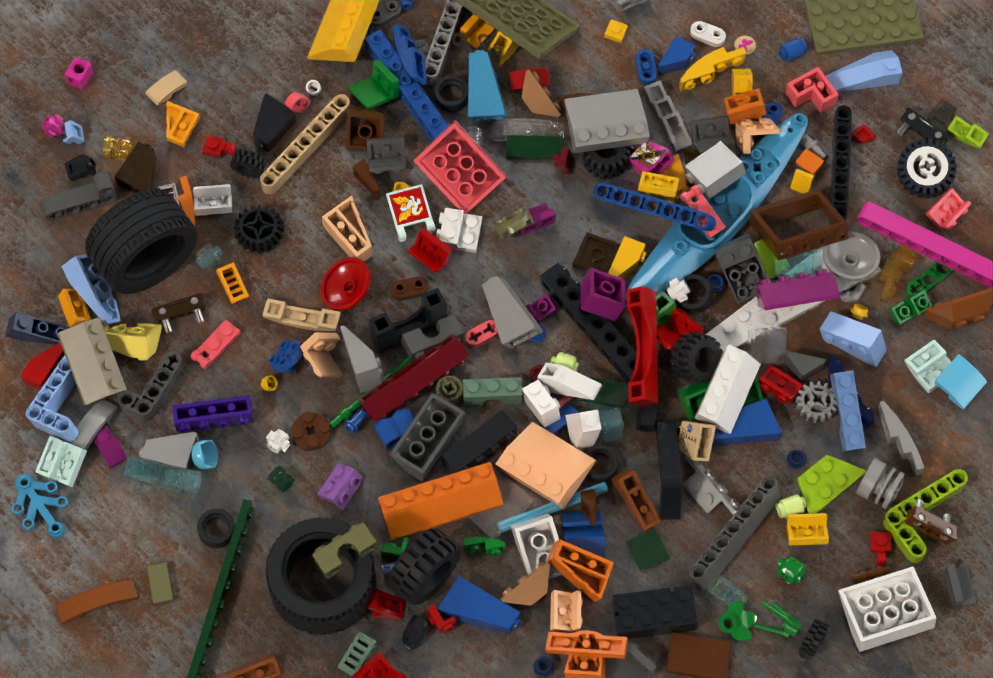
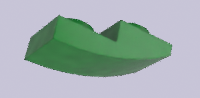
M922 290L893 305L888 310L896 325H901L912 317L925 312L927 307L933 305L926 291Z
M487 537L464 538L465 552L477 553L481 549H485L486 556L491 555L492 557L500 556L506 552V545L503 541Z

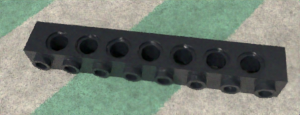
M559 263L555 264L540 275V284L621 377L629 383L634 372L630 367L635 366L637 349L630 345L631 343L627 336L621 335L613 321L610 322L607 318L593 313L588 315L582 313L584 310H581L580 283L570 277L566 267H562ZM564 283L567 286L559 287L558 284ZM577 297L579 300L572 301L570 298ZM600 324L603 327L598 329L594 325ZM613 338L615 341L608 342L606 341V339ZM625 352L627 355L620 356L618 353Z

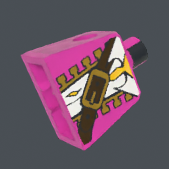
M648 141L639 147L635 145L630 147L629 161L633 169L640 176L642 171L661 175L674 162L670 150Z

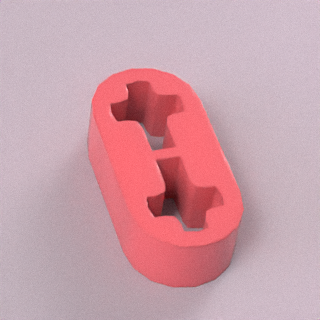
M298 92L290 94L285 101V105L288 108L299 113L305 111L310 104V99Z
M488 320L469 330L466 334V344L470 348H478L498 337L499 334L495 322ZM487 328H494V333H491L490 331L487 332ZM471 336L478 337L477 342L471 340Z

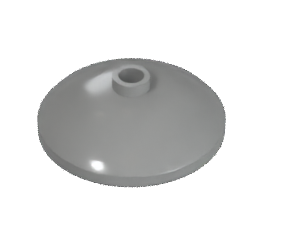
M848 231V239L824 246L823 261L827 269L835 276L844 280L859 281L875 273L880 263V252L874 241L866 235Z

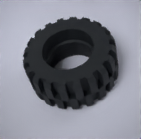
M430 528L424 531L422 535L416 537L408 545L407 549L396 560L388 576L389 587L409 604H422L442 587L456 568V564L461 556L460 546L438 528Z

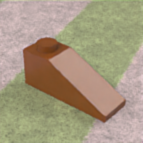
M627 468L611 478L623 501L643 531L661 522L635 470Z

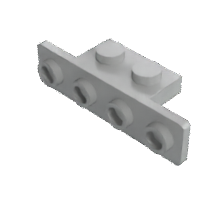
M685 456L684 458L696 472L682 485L705 512L710 514L723 502L733 515L737 513L736 511L740 508V504L727 495V489L722 484L716 482L714 479L715 475L709 469L706 470L702 465L703 461L691 460L688 456Z

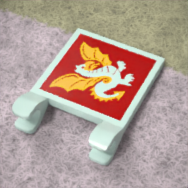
M422 184L386 194L400 242L406 241L407 236L404 227L425 222L427 231L431 234L435 233V224Z

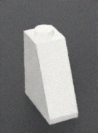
M598 409L565 415L570 444L582 452L592 447L601 431Z

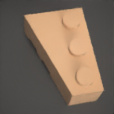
M352 196L322 216L323 227L349 257H355L365 262L373 256L372 245Z

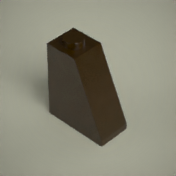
M140 142L136 144L115 175L118 186L134 194L152 189L156 155L151 145Z

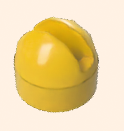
M273 375L262 378L261 387L263 390L273 391L277 388L278 382Z

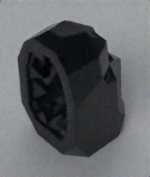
M657 404L642 406V409L637 412L636 430L650 433L655 431Z
M417 615L412 616L402 635L405 649L408 651L413 650L423 643L431 629L429 622Z

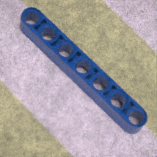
M603 182L596 184L593 190L595 197L600 200L696 229L712 231L716 226V219L708 213ZM607 188V193L603 196V190ZM623 193V199L619 201V196ZM640 198V203L636 206L635 202ZM657 203L656 209L652 211L653 204ZM673 208L674 212L669 216V210ZM690 212V219L686 221L685 217ZM707 217V224L703 226L702 221Z

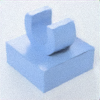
M71 120L64 123L65 129L62 134L66 135L67 138L63 139V142L67 144L72 142L81 144L85 142L81 125Z

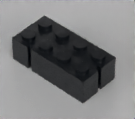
M692 585L674 587L673 591L670 588L612 595V608L618 637L632 639L697 630L698 619Z

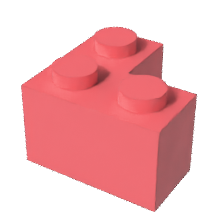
M819 67L787 83L785 92L795 108L811 100L820 113L836 106L839 96Z

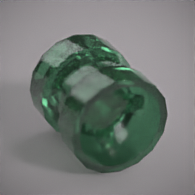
M282 466L276 467L268 476V480L272 484L277 485V489L281 493L286 492L295 482L291 475L286 474V470Z

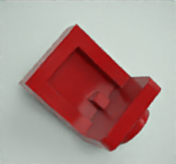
M435 605L427 608V621L431 626H435L439 634L442 632L448 633L455 628V616L443 621Z

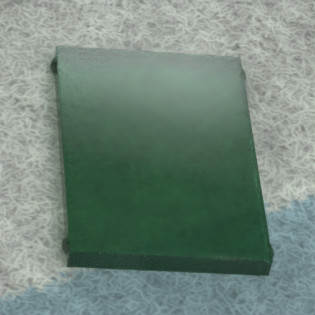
M591 378L602 384L595 399L590 400L577 397V401L623 409L629 401L628 384Z

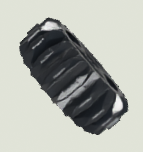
M260 204L257 208L251 205V210L249 211L244 208V214L239 213V219H235V226L233 227L235 239H238V244L242 245L244 250L249 248L251 253L254 250H257L258 254H260L261 250L267 253L269 247L274 250V244L279 245V239L284 237L283 219H280V214L276 213L274 208L269 210L267 205L264 208H261ZM262 219L268 220L272 224H270L269 222H264ZM246 234H249V236H254L256 239H252L248 237Z

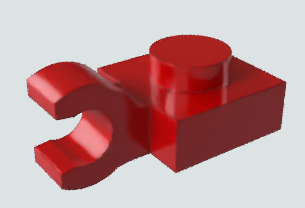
M207 135L202 153L206 156L221 158L222 153L233 156L237 148H235V143H226L224 138Z
M871 531L870 552L876 553V566H884L886 553L890 554L891 532Z

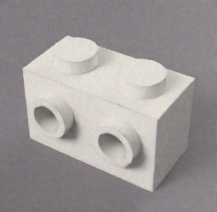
M537 380L522 388L525 403L544 428L561 419L559 413L560 404L556 398L552 399L546 385H542Z

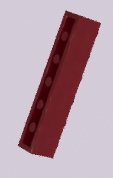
M452 334L362 396L358 401L372 421H379L385 418L391 410L399 409L407 399L416 397L423 388L432 386L434 380L449 374L450 369L462 365L469 355L458 337Z

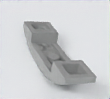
M106 400L98 401L78 424L79 434L77 438L68 443L87 450L103 425L110 422L119 408Z

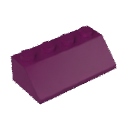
M827 269L816 270L815 274L801 272L797 273V277L791 278L790 275H783L778 277L779 280L771 281V278L759 280L760 283L755 284L757 304L763 310L841 298L834 274L827 271Z

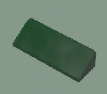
M507 135L506 158L552 159L553 154H561L562 137Z

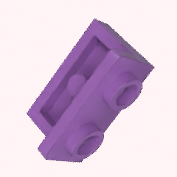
M338 463L317 495L321 499L334 503L339 509L343 510L362 483L363 478L355 468Z

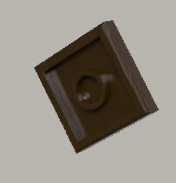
M586 232L573 261V267L587 272L590 268H594L608 273L621 244Z

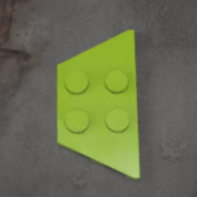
M825 455L797 479L802 497L806 502L808 514L821 512L861 479L866 471L832 456Z

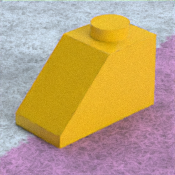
M498 31L486 51L491 57L495 70L508 60L519 46L500 31Z

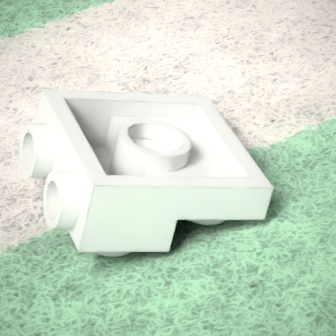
M445 208L444 213H440L439 224H442V227L437 229L436 237L453 250L476 253L482 216L464 214V210Z

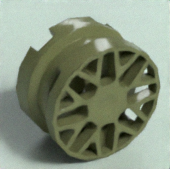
M445 376L437 383L436 395L453 405H457L463 398L462 382L455 376Z

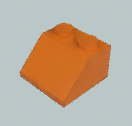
M759 88L723 98L731 125H736V122H741L743 119L757 120L762 118L763 115H767Z

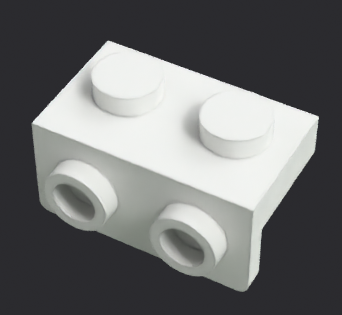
M230 184L193 187L195 216L232 213Z

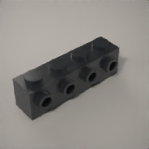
M501 410L442 454V463L451 474L472 468L476 464H482L489 454H495L501 449V445L515 439L517 436V425Z

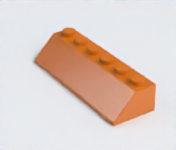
M491 462L378 497L391 541L504 506Z

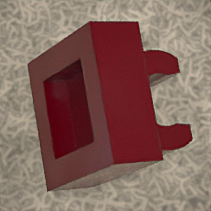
M562 148L561 154H553L552 162H555V167H560L563 174H570L575 158L570 149Z

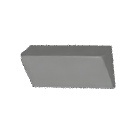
M616 0L612 4L617 13L649 0Z

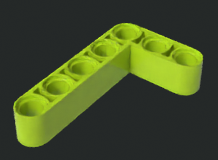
M956 469L887 511L883 525L888 532H891V537L910 562L919 563L922 561L926 553V545L914 528L904 522L907 516L905 508L915 507L916 500L924 497L928 498L930 503L923 502L922 509L930 511L961 492L968 480L967 473L964 470ZM958 478L962 483H956L953 479ZM937 488H943L946 493H940ZM894 517L898 520V522L893 523L889 520V518ZM900 533L908 534L909 538H902ZM912 549H918L921 554H914Z

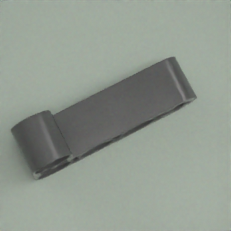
M107 171L98 172L93 176L94 183L43 198L41 203L46 219L56 220L116 201L117 196L110 173Z
M175 351L167 353L141 396L129 390L121 392L118 396L121 410L142 422L152 420L183 371L184 364L181 355ZM162 377H169L166 381H160ZM154 392L159 393L156 397L150 396ZM126 400H132L130 404H123ZM143 408L149 409L146 413L140 412Z

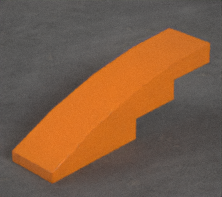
M187 176L179 178L184 194L178 196L182 210L196 227L192 193Z

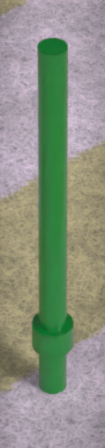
M405 358L381 379L382 383L411 363L410 358ZM371 390L366 391V392H365L364 394H362L358 399H360L362 396H364L365 394H367V393L370 392ZM358 399L347 408L344 407L340 410L339 415L329 422L332 429L342 421L348 420L352 413L361 406Z

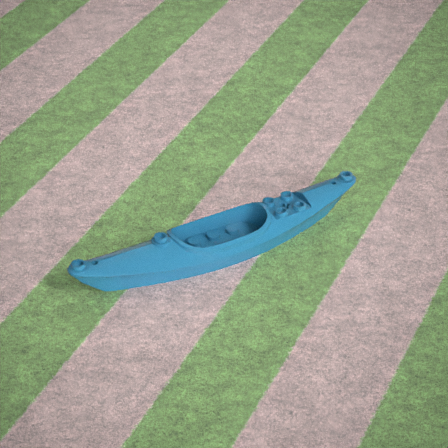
M796 113L778 125L780 133L767 134L751 147L750 154H743L739 157L743 162L745 175L710 199L703 194L726 226L725 229L709 239L703 230L674 222L640 268L628 289L644 286L656 291L657 296L662 291H667V288L670 287V281L675 278L681 281L715 255V247L729 242L749 220L750 210L759 207L785 168L807 127V116L803 113ZM690 212L685 217L686 221L690 219ZM626 290V292H625V307H626V308H627V290Z

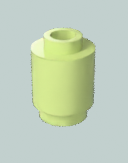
M798 494L779 500V503H776V510L780 518L785 517L787 519L789 514L804 513V508H806L804 498Z

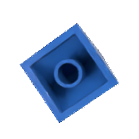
M602 524L563 528L565 542L606 559L605 535Z

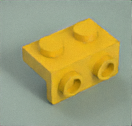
M826 513L787 515L786 529L789 545L829 543Z

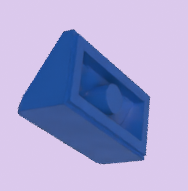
M568 403L559 409L561 419L545 427V430L557 436L567 428L565 415L580 413Z
M597 510L596 525H601V513ZM583 511L561 513L563 528L590 525Z

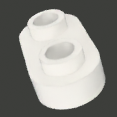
M697 21L691 25L690 35L693 39L713 47H720L724 44L726 34L721 28L702 21Z

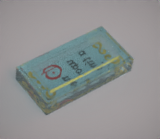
M721 575L706 589L707 592L726 607L737 601H742L744 607L749 601L747 595Z

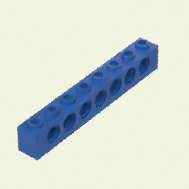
M378 30L365 37L366 50L374 61L380 60L399 80L400 99L430 142H432L448 127L447 123L418 82L409 75L399 55L383 32Z

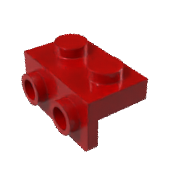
M422 228L418 233L415 244L408 249V253L433 272L438 273L448 264L453 249Z
M771 364L764 375L758 379L760 389L765 393L770 392L783 404L791 405L798 391L803 388V384Z

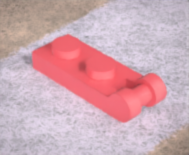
M696 184L690 188V191L680 194V198L686 207L708 213L716 219L715 228L712 231H704L709 239L726 228ZM695 197L697 202L693 203L691 198ZM707 217L702 221L703 226L707 224Z
M225 320L198 349L193 351L190 358L194 362H199L204 370L208 369L241 334L240 330ZM204 353H206L207 355H209V356L206 357V358L203 357Z

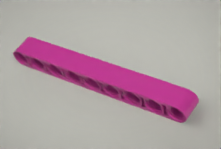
M872 202L863 203L857 217V222L862 226L989 288L993 287V261Z

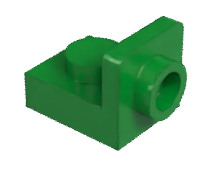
M404 537L402 547L394 543L382 544L381 558L394 561L399 559L402 552L409 545L408 538Z

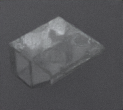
M750 324L748 326L747 353L761 365L785 366L787 328L768 324Z

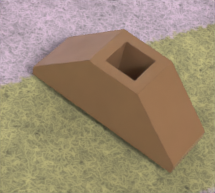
M527 70L521 98L532 114L555 118L561 117L559 112L562 109L556 101L552 103L549 99L551 94L545 86L543 88L538 83L540 78L536 72L531 73L530 70Z
M543 562L539 563L533 568L535 572L529 577L527 574L517 581L519 583L518 586L514 589L512 587L506 589L502 593L504 597L501 598V601L507 604L533 606L547 595L550 564L548 562L546 564Z

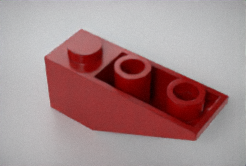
M60 342L29 361L20 375L23 383L39 391L65 355Z

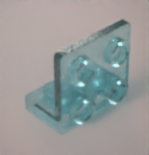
M818 248L779 261L775 257L774 276L790 275L791 278L797 277V273L801 272L812 274L814 252L817 253Z

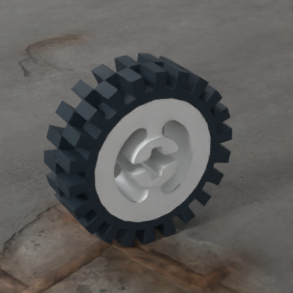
M929 138L928 141L920 139V142L913 141L912 145L906 146V149L902 151L897 165L899 182L904 185L903 188L905 190H910L909 194L913 195L915 193L918 198H921V196H925V199H929L930 196L935 198L938 194L942 195L953 183L957 168L955 156L952 157L953 152L951 149L947 150V145H940L938 140H936V143L932 142L933 139ZM916 161H920L917 172L919 171V176L913 168ZM935 162L940 168V173L937 176H933L936 166H934Z

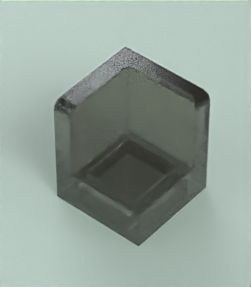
M941 99L929 113L927 120L932 122L935 119L942 125H945L947 121L951 122L955 117L957 108Z

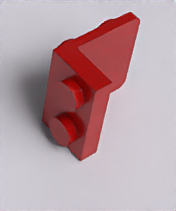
M675 308L667 325H657V340L663 344L664 348L674 350V343H678L677 339L683 337V334H690V332L702 334L704 328L680 308Z
M377 652L351 678H407V676L392 668L380 652Z

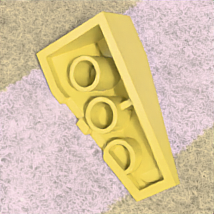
M138 323V327H126V324H120L109 328V325L103 324L113 351L130 358H138L141 361L148 360L156 353L162 324Z

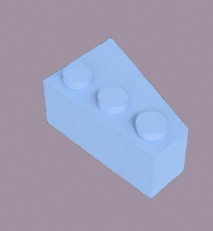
M830 311L820 327V332L825 342L833 344L874 368H877L887 351L880 329Z

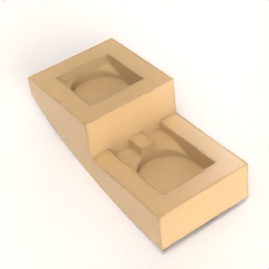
M175 70L157 81L145 94L158 106L171 99L173 93L186 87L187 81Z

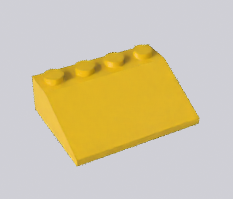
M330 0L307 58L310 60L355 62L379 0Z

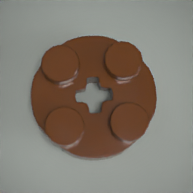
M307 411L299 416L292 425L291 433L293 440L304 451L322 449L330 439V425L322 415ZM314 428L316 434H310V436H308L307 429Z

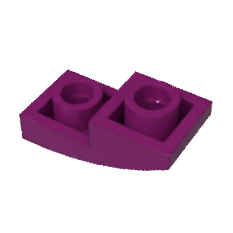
M545 294L532 305L527 304L525 306L537 323L542 322L559 310L549 294Z

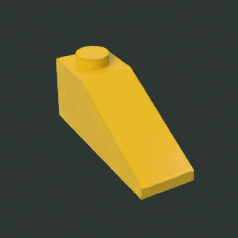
M624 236L608 274L622 279L626 278L638 268L640 262L645 261L647 256L645 251L646 244Z

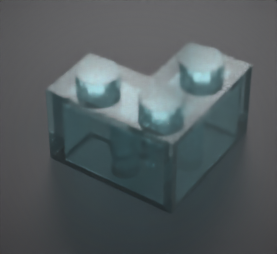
M613 397L590 402V410L587 411L598 409L601 424V431L598 435L599 443L605 444L622 440L624 423L620 409L616 408Z

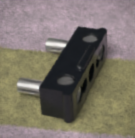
M906 108V112L900 118L903 125L897 131L898 135L902 136L910 128L927 141L928 138L933 139L932 142L935 143L938 140L940 145L948 142V134L911 108Z

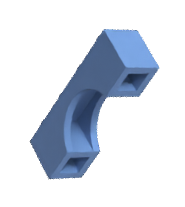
M852 370L830 374L832 391L839 410V434L842 451L866 448L854 372Z

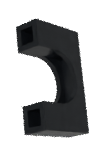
M439 288L421 295L420 308L413 315L402 321L392 323L386 312L369 319L370 338L379 354L401 344L402 334L420 328L422 333L436 328L438 320L447 317V303Z

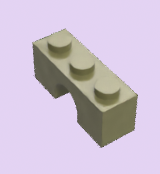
M363 522L360 525H353L346 534L337 535L330 544L318 547L312 556L325 578L329 579L344 569L339 559L340 554L344 550L353 549L362 558L378 548V545Z

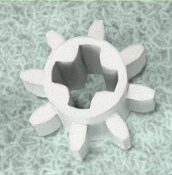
M675 278L669 282L670 287L667 288V291L673 301L678 300L681 303L688 299L687 294L690 293V289L684 279L679 281Z
M280 429L275 432L271 430L266 436V441L268 442L266 446L274 453L278 454L281 450L285 453L290 446L289 436Z

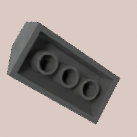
M431 393L390 453V456L407 473L424 482L464 423L465 411Z

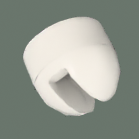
M310 80L306 84V90L310 95L315 96L320 93L321 85L316 80ZM310 87H314L317 91L310 89Z

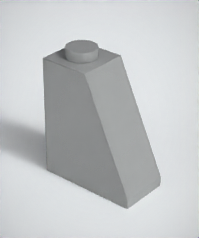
M196 432L148 439L145 445L141 446L139 457L143 465L188 475L192 463L191 452L194 444L199 441Z

